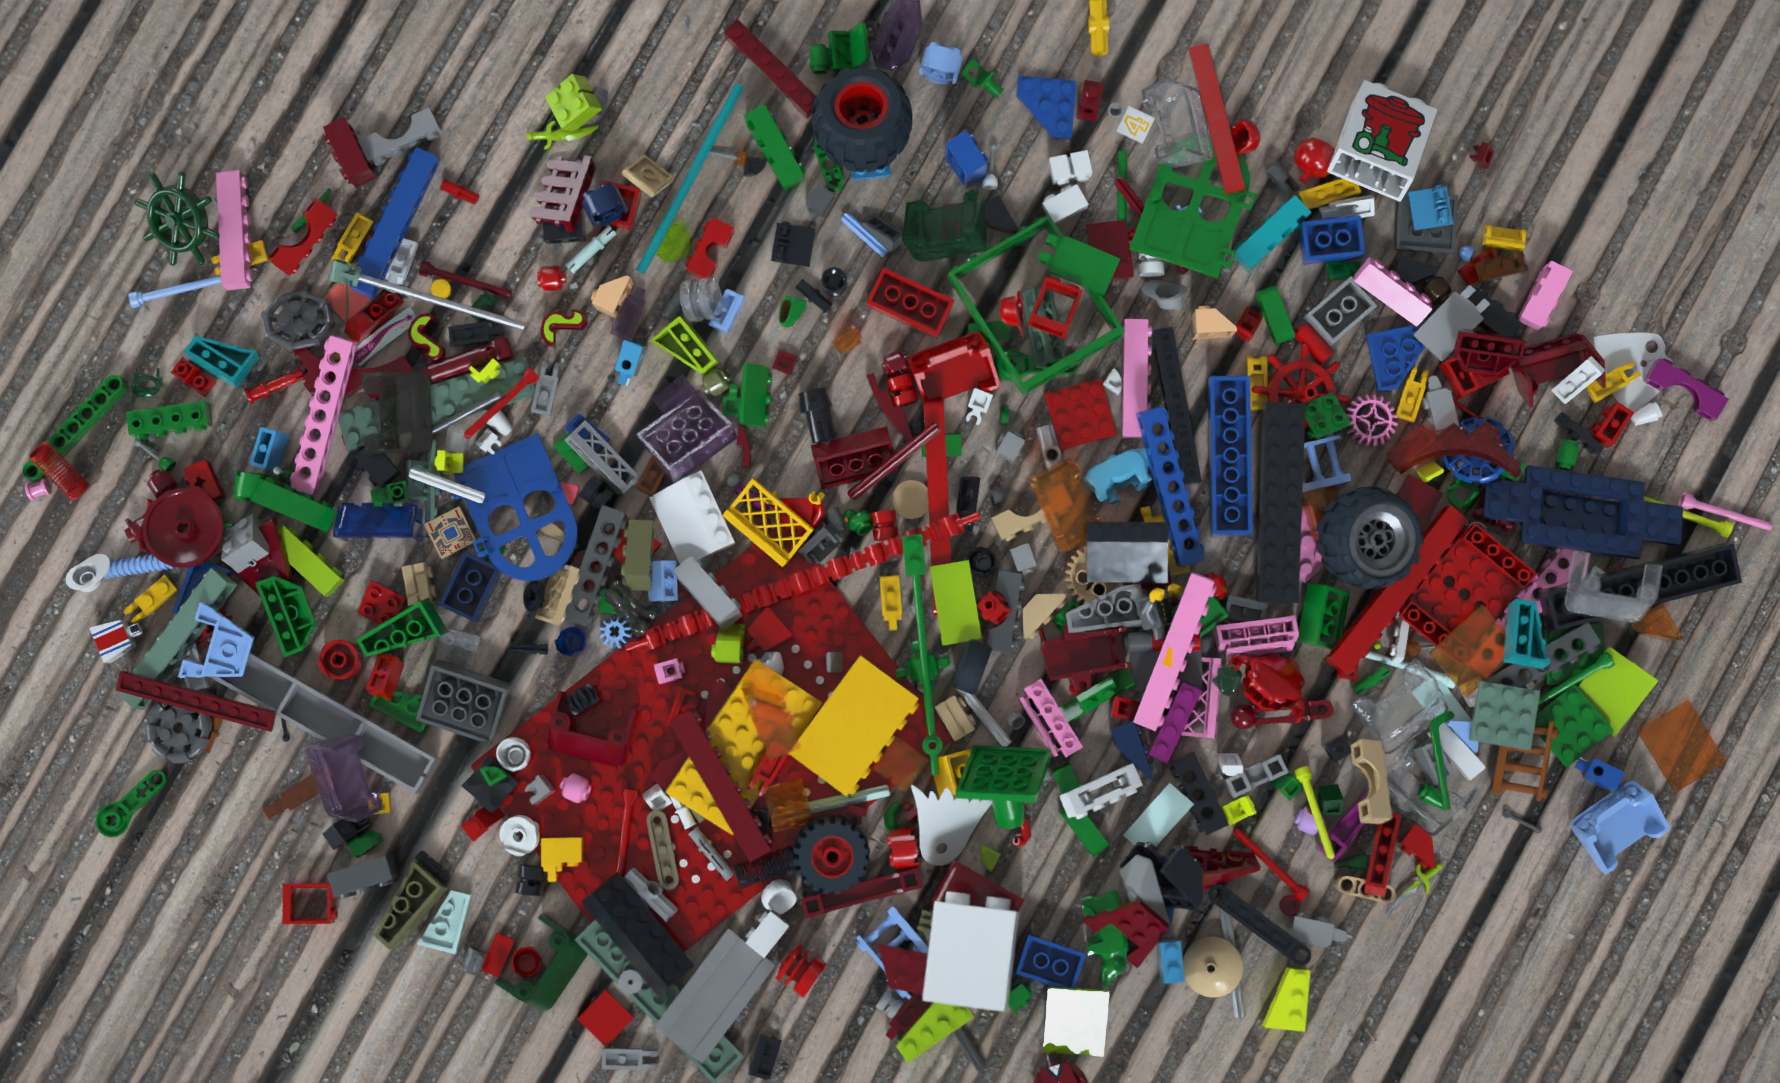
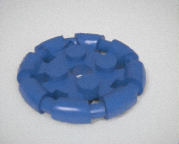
M1475 416L1460 421L1458 427L1449 430L1443 442L1444 451H1442V457L1448 470L1454 472L1453 475L1456 478L1467 483L1475 481L1482 484L1499 478L1498 475L1503 471L1506 472L1514 459L1513 449H1515V442L1511 432L1506 430L1501 422L1490 417L1477 418ZM1477 426H1484V431H1476ZM1463 431L1467 432L1463 436L1460 435ZM1493 433H1498L1499 436L1495 438ZM1476 445L1484 447L1481 453L1473 452V448ZM1458 446V451L1452 450V447ZM1499 448H1504L1505 452H1499ZM1460 460L1464 463L1461 467L1457 465ZM1495 461L1498 466L1493 469L1490 465ZM1473 469L1480 470V474H1474Z

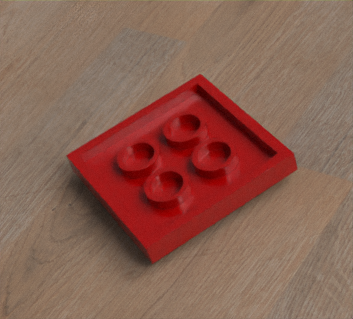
M1102 379L1044 393L1060 450L1117 435Z

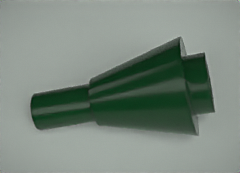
M1365 851L1343 860H1336L1334 868L1348 867L1350 869L1368 871L1367 867H1369L1371 860L1370 855H1366Z

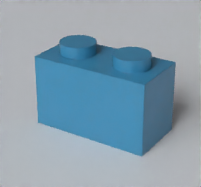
M260 427L249 465L273 471L274 467H281L290 435Z

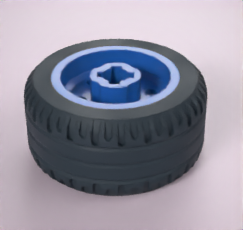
M973 639L968 641L953 682L954 688L969 694L977 692L992 652L990 645Z

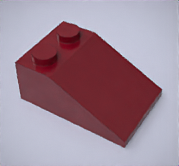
M1125 220L1086 224L1088 245L1120 258L1111 281L1132 279L1134 272Z

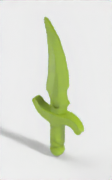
M552 121L548 124L546 131L528 132L526 138L528 140L547 139V145L544 147L547 150L551 147L552 140L559 142L561 140L571 141L580 139L599 128V125L579 128L576 131L561 128L552 130L555 121Z

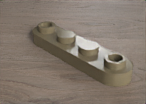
M655 810L647 816V826L659 884L663 889L671 890L678 885L679 875L667 816L664 812ZM656 816L660 817L661 822L659 824L654 823V818ZM667 876H672V883L666 882Z

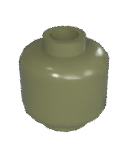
M714 367L703 375V385L701 387L707 395L711 393L713 396H719L730 387L731 377L724 368Z

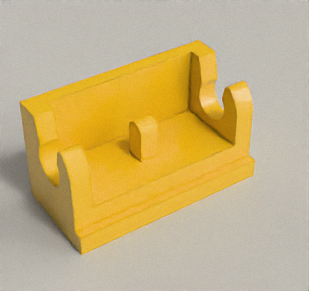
M1484 225L1481 247L1521 252L1525 249L1527 231Z

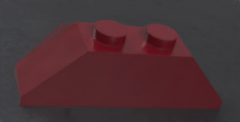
M1463 329L1458 332L1454 352L1462 371L1496 376L1515 363L1517 364L1522 361L1527 341L1495 333Z

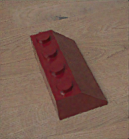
M887 426L810 445L822 490L862 480L894 454ZM896 467L891 472L898 471V468Z

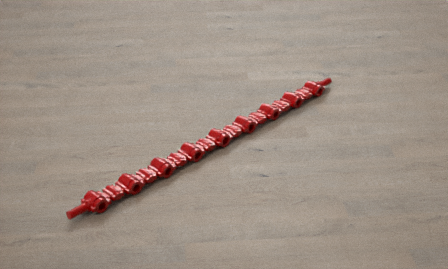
M979 511L959 518L958 513L940 519V525L938 526L935 522L924 526L925 531L918 527L901 535L922 534L923 547L928 546L927 540L933 543L941 540V535L943 534L946 539L965 532L964 525L980 520L981 517ZM897 536L887 540L888 545L881 541L865 547L864 554L860 550L850 554V559L844 555L826 562L828 565L826 568L823 564L812 568L813 573H810L809 569L789 576L791 580L789 582L787 579L775 582L776 587H773L772 583L756 588L752 590V596H750V593L738 596L739 601L737 602L741 606L739 611L743 610L744 613L754 610V605L756 604L760 609L779 602L778 596L781 599L792 596L791 591H795L797 595L816 588L815 582L818 585L830 581L829 577L831 576L833 581L853 574L852 568H855L856 571L866 568V563L868 562L872 567L890 560L889 554L895 557L904 553L903 540H899ZM703 609L701 610V615L698 614V611L677 618L678 624L674 620L664 624V629L658 625L642 631L641 639L627 643L624 646L627 652L642 646H646L647 650H651L667 644L666 638L669 641L681 637L680 633L682 632L684 637L704 630L703 624L709 627L717 623Z

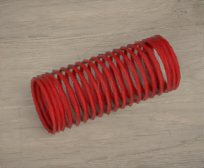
M49 442L40 444L30 454L29 459L40 468V471L45 473L47 478H50L52 483H55L57 488H60L62 493H65L69 500L77 499L88 489L89 483L81 477V474L76 472L74 467H71L69 462H66V459Z

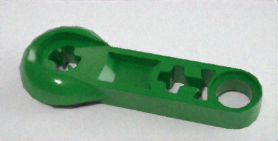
M1015 349L1003 350L1008 359L1012 360L1013 364H1016L1014 368L1021 378L1027 375H1036L1047 369V367L1036 368L1034 356H1028ZM996 356L994 365L998 377L1005 381H1013ZM1078 364L1075 365L1074 370H1066L1059 375H1073L1078 369Z
M153 770L120 801L102 807L95 819L98 831L110 838L123 834L127 830L132 816L166 785L168 780L166 773L161 770ZM156 773H160L163 777L159 785L154 784L152 781ZM149 785L155 788L154 790L149 788L145 792L146 797L138 796L140 794L139 789H146ZM110 816H111V817H115V816H116V819H115L116 824H115V825H114V824H110V825L108 824V823L110 822V819H109Z

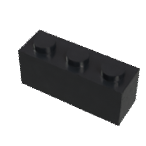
M1475 287L1474 293L1467 299L1475 306L1484 298L1490 303L1480 314L1484 319L1478 325L1488 333L1512 337L1523 324L1519 321L1520 318L1516 314L1506 311L1503 304L1499 301H1493L1489 298L1485 290Z

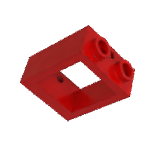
M1045 277L1028 326L1065 339L1083 290H1080L1074 284L1066 285L1061 283L1055 277ZM1047 289L1074 299L1065 325L1037 315Z
M284 883L282 924L335 923V919L338 918V908L335 907V899L338 896L333 897L330 883ZM295 888H328L327 918H295Z

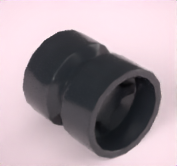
M831 267L824 271L821 278L823 291L830 297H839L844 294L847 289V278L844 271L837 267Z
M595 476L589 479L579 493V497L587 503L592 502V507L599 512L602 505L608 507L616 496L615 491L608 486L603 487V482Z
M519 865L517 876L520 880L516 882L515 893L541 896L542 884L540 880L544 878L543 867ZM526 879L534 880L533 885L526 884Z

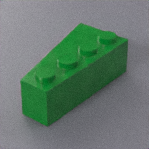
M765 104L745 114L746 126L783 190L786 191L804 181V173L806 171L801 162H796L794 158L796 154L791 146L788 147L786 144V137L783 131L778 129L775 117L772 113H769Z
M426 598L356 639L364 655L368 657L439 637L449 631L430 599Z

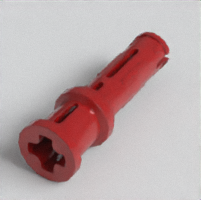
M298 368L271 381H260V384L254 387L244 388L246 397L252 405L256 400L270 397L271 393L305 380L303 378L304 373L301 368Z

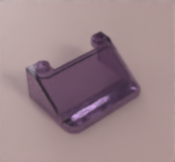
M353 734L305 744V752L326 813L330 817L358 822L383 810L382 797L378 792H370L357 753L364 747V742L359 735Z

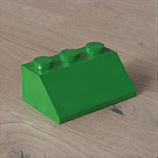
M750 363L743 364L739 423L743 427L765 429V424H769L770 412H766L767 404L771 403V393L768 392V385H772L773 373H769L768 367Z
M1308 583L1297 642L1332 650L1343 634L1350 593L1327 585Z

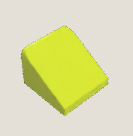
M1432 461L1417 469V474L1426 483L1444 473V470Z

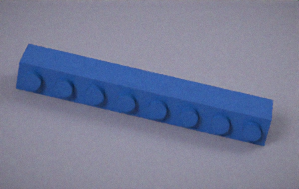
M417 147L414 152L409 154L407 159L408 165L406 169L401 171L397 187L394 186L392 189V198L389 204L386 203L383 208L381 221L378 220L375 224V233L366 243L364 256L361 255L358 260L357 266L362 268L361 274L384 280L440 164L437 155ZM349 281L352 291L373 300L380 289L363 282H359L358 286L355 287L352 286V281Z

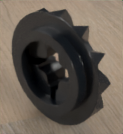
M531 581L525 588L523 603L526 610L530 612H537L539 608H542V603L545 601V586L542 585L541 581Z

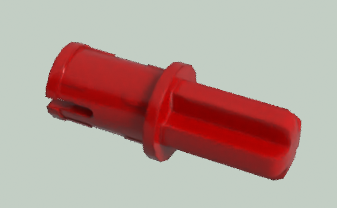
M446 178L440 186V190L454 195L456 199L460 198L473 205L478 202L480 197L479 194L464 188V185H458Z

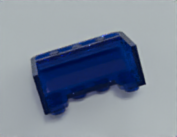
M342 503V506L337 509L333 537L348 542V538H412L423 542V510L418 508V505H414V503H402V506H394V503H382V506H374V503H362V506L354 505V503Z

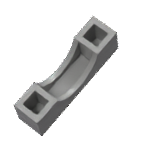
M428 107L411 115V126L404 136L398 139H386L375 132L358 140L367 161L372 166H378L383 164L387 158L402 155L404 150L419 147L421 142L436 139L442 131L432 110Z

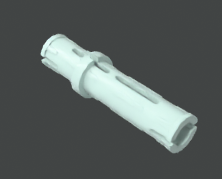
M609 225L597 237L591 238L592 241L565 264L568 269L575 264L570 269L573 274L598 250L604 249V245L617 235L614 231L606 235L612 230Z

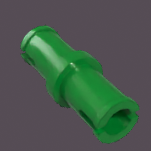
M1383 663L1370 674L1366 673L1365 677L1352 685L1351 688L1357 696H1360L1370 687L1377 686V683L1390 675L1391 672Z

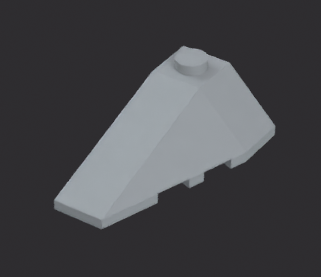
M1141 584L1120 586L1067 612L1068 632L1076 633L1142 626L1135 604V599L1143 597Z

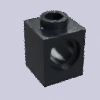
M1337 735L1322 744L1331 762H1337L1351 753V748L1343 735Z

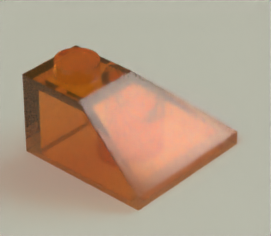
M1663 603L1649 606L1631 617L1633 628L1641 635L1666 642L1683 639Z

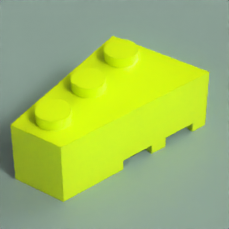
M1286 967L1274 999L1262 1022L1263 1027L1305 1032L1310 970Z

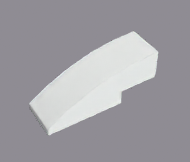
M1445 723L1439 726L1440 743L1446 758L1452 765L1456 766L1467 780H1472L1486 767ZM1428 732L1427 735L1431 739V734Z

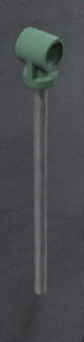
M338 259L332 260L328 279L333 282L347 284L349 280L352 281V286L355 287L358 286L359 282H363L523 330L524 322L361 274V267L353 270L352 264Z

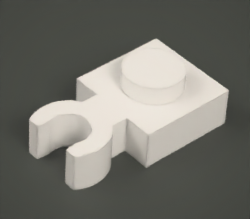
M974 388L968 407L973 408V410L968 413L966 421L969 422L971 416L975 415L977 417L976 425H979L982 420L980 414L981 412L987 413L993 394Z

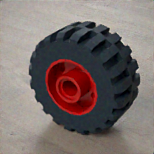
M828 815V817H816V820L807 822V826L804 829L801 828L798 832V837L795 838L792 853L794 865L798 867L796 871L802 881L816 892L819 890L823 894L828 895L829 892H834V894H841L840 891L843 890L847 892L851 890V886L854 884L858 885L861 882L860 878L867 873L866 868L870 864L868 841L861 829L854 822L847 820L843 816ZM829 852H836L833 857H827Z

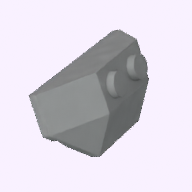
M1136 855L1119 871L1128 902L1142 900L1170 924L1152 860Z

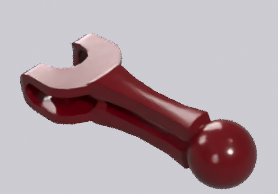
M1328 700L1305 702L1304 715L1298 723H1295L1297 718L1294 715L1290 717L1286 715L1256 718V713L1270 711L1262 710L1257 705L1251 707L1246 704L1234 707L1230 717L1232 724L1236 728L1245 730L1253 725L1259 727L1271 724H1300L1305 720L1329 718L1334 712V707ZM1321 704L1327 707V713L1324 715L1318 711V707ZM1294 706L1291 708H1281L1278 711L1292 710Z

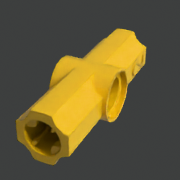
M1089 0L1090 16L1088 17V31L1091 35V55L1103 56L1108 54L1109 16H1107L1106 0Z

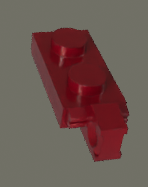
M913 993L912 997L906 1001L889 1022V1025L892 1027L886 1033V1036L891 1041L898 1033L903 1036L933 1002L923 1001L922 994Z

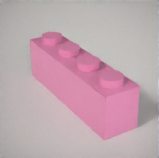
M1369 257L1354 274L1355 282L1412 324L1418 326L1432 310L1431 299L1426 294H1420L1415 291L1416 288L1411 283H1404L1400 280V276L1392 270L1389 272L1385 269L1381 261L1373 260Z

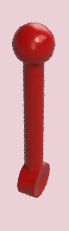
M1453 397L1454 405H1456L1472 417L1477 416L1469 409L1458 403L1457 399Z

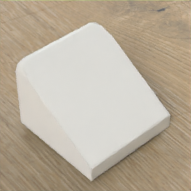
M655 784L642 794L644 800L653 811H661L672 803L658 784Z

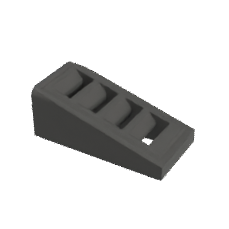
M873 213L862 222V226L890 252H893L902 244L905 233L877 214Z

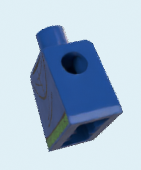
M1580 757L1575 765L1576 769L1585 773L1583 779L1609 793L1617 790L1625 774L1595 758L1589 762ZM1594 769H1598V770H1599V772H1600V775H1599V776H1596V775L1594 774V772H1593Z

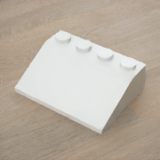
M702 470L654 494L653 497H649L680 564L690 556L695 561L703 560L736 544Z

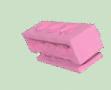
M1287 616L1216 626L1214 635L1217 651H1226L1225 660H1228L1232 656L1242 654L1258 656L1292 651L1298 639L1299 631L1296 616Z
M1042 679L1023 689L1027 698L1021 697L1018 700L1048 749H1052L1053 757L1058 756L1057 752L1061 751L1064 758L1081 749L1083 746ZM1029 698L1032 700L1039 714H1036V712L1032 709L1031 704L1028 701ZM1041 715V717L1045 721L1046 725L1049 728L1048 732L1045 729V727H1043L1041 720L1038 716ZM1049 733H1052L1060 748H1057L1053 743Z

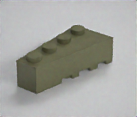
M416 861L412 862L407 876L404 877L397 895L392 900V905L388 912H386L374 935L388 949L396 950L448 889L436 876Z

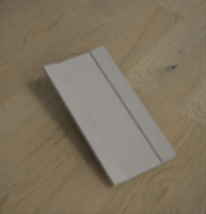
M728 928L654 1027L703 1064L776 965L767 958H763Z

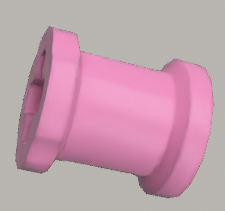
M43 478L39 482L25 484V491L28 498L32 501L35 500V497L44 494L50 495L51 487L47 479Z

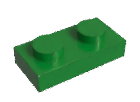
M566 432L553 447L581 475L589 465L564 440L569 436Z

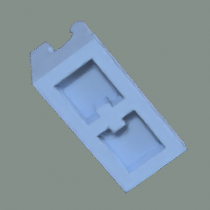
M726 289L709 322V326L729 334L743 306L745 297Z
M652 561L653 572H651L650 578L652 591H648L649 602L678 600L677 578L673 573V570L677 567L676 561Z

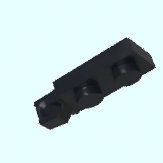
M487 321L448 327L451 347L494 341L495 336L505 335L503 325L493 326V322L488 323Z
M1563 411L1553 420L1559 428H1567L1569 430L1568 435L1575 441L1579 439L1584 444L1582 447L1588 453L1596 455L1604 449L1597 440Z
M961 476L956 510L959 518L976 512L980 477ZM974 522L964 525V531L972 532Z

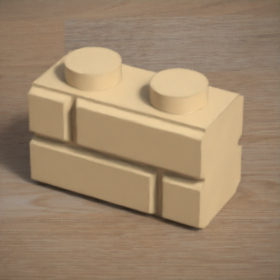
M425 562L401 567L408 606L411 607L426 598H429L434 603L437 591L435 585L432 586L430 578H433L432 567L428 566V563Z
M956 695L934 707L954 742L974 731V725L977 724L971 714L967 715L964 711L966 705L961 696L957 698Z

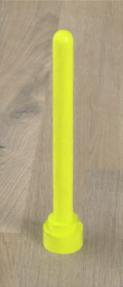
M1644 496V501L1666 504ZM1683 510L1684 519L1715 529L1722 537L1728 538L1730 536L1733 523L1728 521L1716 522Z
M1300 767L1294 771L1296 779L1303 784L1327 858L1333 859L1335 854L1310 783L1312 775L1310 767Z

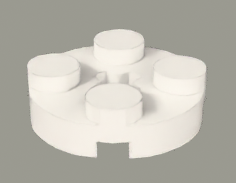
M512 816L501 826L500 840L504 842L505 849L513 855H526L532 852L539 843V825L527 816ZM516 832H522L523 838H521V840H519V836L516 835Z

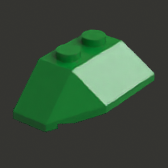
M272 576L255 583L284 658L303 651L317 625L303 587L277 576Z

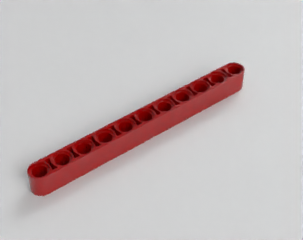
M931 400L924 401L925 429L933 422H936L941 427V431L925 444L929 524L936 522L938 526L940 525V519L949 516L944 401ZM943 534L941 535V540L930 543L931 566L951 563L950 537L945 539ZM932 586L934 617H938Z

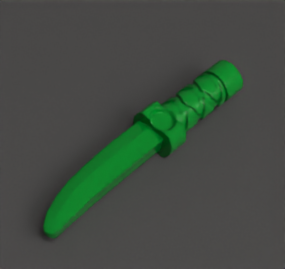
M328 188L324 192V194L319 198L321 202L325 203L327 201V199L330 196L331 189ZM304 214L290 227L295 233L307 222Z

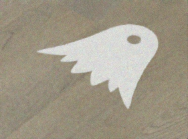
M911 785L918 811L921 854L932 865L941 866L948 864L962 852L973 830L992 804V801L972 799L969 802V799L957 798L954 800L948 788L943 791L939 800H937L933 791H930L928 799L918 788ZM941 843H945L947 850L942 854L937 853L936 847Z

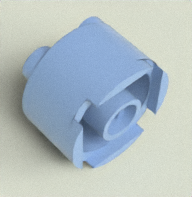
M931 42L930 46L925 48L919 73L921 75L923 73L926 74V79L938 84L948 85L949 81H953L952 84H955L963 61L960 55L961 51L954 47L946 48L942 47L939 43Z

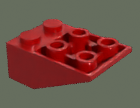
M1456 356L1439 365L1457 400L1510 374L1508 369L1496 376L1462 371Z

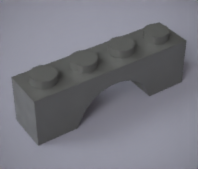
M998 571L995 591L1007 600V606L1012 612L1001 625L989 629L986 645H990L992 651L1010 653V649L1014 650L1016 638L1012 637L1013 630H1017L1019 618H1015L1016 611L1021 610L1022 604L1019 593L1024 591L1025 579H1022V574Z

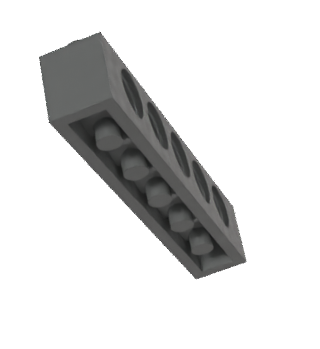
M602 505L579 570V580L572 590V600L567 604L565 610V620L588 627V624H592L595 617L594 607L599 605L602 594H600L601 587L605 586L609 575L606 574L608 567H612L615 556H613L614 550L619 548L622 537H619L621 530H625V526L628 523L626 513ZM608 524L615 526V531L612 534L605 533V527ZM601 543L608 544L607 552L600 553L598 551ZM594 562L601 563L602 568L599 572L592 571V564ZM589 580H593L595 583V588L592 591L585 589V584ZM582 599L588 601V607L585 610H580L578 607Z
M1589 622L1545 646L1547 657L1551 663L1546 669L1540 670L1534 667L1512 664L1483 682L1501 684V681L1507 678L1512 682L1513 687L1528 689L1526 685L1533 681L1534 684H1537L1545 679L1544 675L1551 671L1554 674L1562 670V664L1566 662L1572 664L1581 659L1580 654L1594 652L1599 649L1597 645L1601 642ZM1574 639L1582 641L1583 645L1580 650H1575L1572 647ZM1556 649L1564 651L1565 657L1562 660H1557L1554 657ZM1524 668L1529 671L1530 675L1527 680H1522L1519 677L1520 669Z

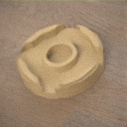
M908 480L896 487L893 492L892 503L898 515L914 520L921 518L929 510L928 488L925 484L916 480Z

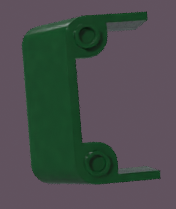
M543 913L539 915L538 919L554 929L549 937V944L558 953L535 986L529 981H522L515 987L504 978L499 977L494 983L518 1000L539 1010L547 1011L555 1005L588 956V953L575 941L578 937L576 934Z

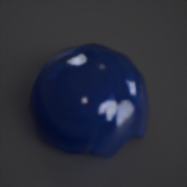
M568 627L561 630L558 638L555 639L557 651L568 657L580 655L587 644L585 633L576 627Z

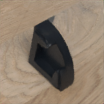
M748 156L743 175L751 177L759 174L765 168L767 160Z

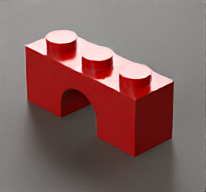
M714 217L711 222L707 221L703 229L705 233L702 239L699 238L694 247L696 251L693 256H689L685 264L689 274L707 283L710 282L717 268V263L707 257L709 248L714 245L727 248L735 233L734 227Z

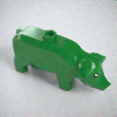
M1116 890L1106 892L1098 898L1086 896L1081 899L1084 916L1089 914L1091 916L1098 915L1099 911L1103 910L1112 911L1117 909V906L1122 905L1119 893ZM1111 923L1099 930L1096 936L1087 938L1088 955L1099 954L1104 958L1101 966L1100 980L1107 987H1109L1114 977L1120 975L1125 970L1128 947L1127 937Z

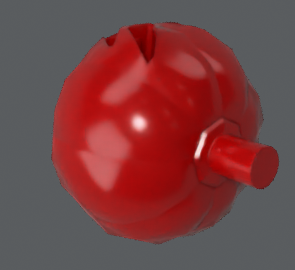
M1317 138L1302 141L1297 146L1294 154L1295 164L1303 172L1299 180L1307 183L1310 176L1321 179L1331 174L1327 170L1335 149L1327 142Z

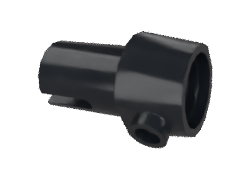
M817 388L799 393L800 414H806L812 444L821 443L818 423L823 425L826 441L836 439L837 432L834 430L830 407H833L827 388Z

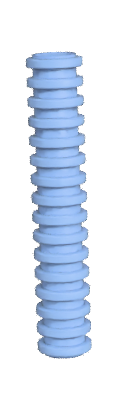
M151 554L144 557L110 560L109 571L104 577L109 579L121 577L122 575L127 576L128 574L133 575L149 573L151 571L156 572L157 570L162 571L163 569L168 570L169 568L174 569L175 567L166 565Z

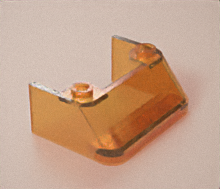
M749 685L742 687L741 690L760 742L764 744L769 760L799 749L800 745L792 726L795 720L791 710H786L787 706L784 698L780 699L776 694Z

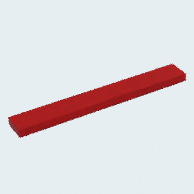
M1204 44L1190 47L1188 51L1225 195L1244 191L1245 186L1209 46Z

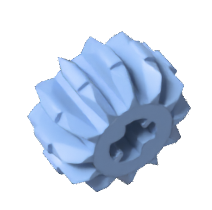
M611 615L609 617L610 623L605 619L603 620V623L607 625L606 627L599 626V630L605 631V633L599 635V638L607 637L603 641L604 645L610 642L609 646L613 649L616 642L617 647L620 649L622 648L621 641L624 644L629 643L625 639L626 636L632 638V634L627 633V631L632 630V626L625 627L629 621L625 619L621 623L622 616L620 615L617 616L615 622L614 617ZM617 627H619L620 629L618 632L620 635L618 637L616 635L612 637V628L617 629Z

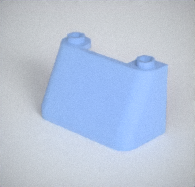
M1634 781L1624 783L1616 791L1602 798L1570 822L1573 832L1600 871L1605 875L1617 867L1618 860L1615 856L1644 835H1648L1651 838H1660L1671 830L1653 794Z

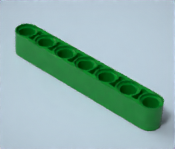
M117 375L107 377L47 442L52 444L54 449L65 457L128 390L127 381ZM119 380L120 386L114 390L113 384ZM106 395V401L100 404V397ZM92 409V416L86 418V412ZM75 424H78V425H79L78 431L75 432V433H73V431H72L73 426H74ZM64 438V446L59 447V441ZM29 459L22 469L24 477L37 482L41 481V479L46 477L45 473L37 467V474L32 476L31 471L37 466Z

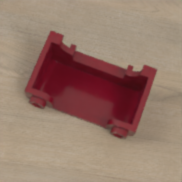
M954 860L929 904L933 905L931 909L934 910L935 901L945 902L946 891L970 894V906L985 907L986 896L1010 899L1009 911L1017 912L1025 900Z

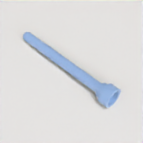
M221 275L144 294L142 292L138 293V291L129 293L130 304L132 308L141 307L145 301L221 283Z

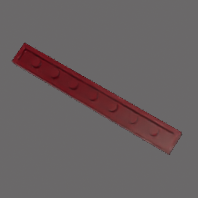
M120 671L115 690L269 732L273 730L277 711L126 671Z

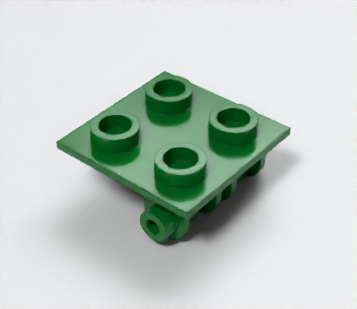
M1333 392L1304 403L1305 420L1311 429L1308 431L1310 438L1319 439L1352 425Z

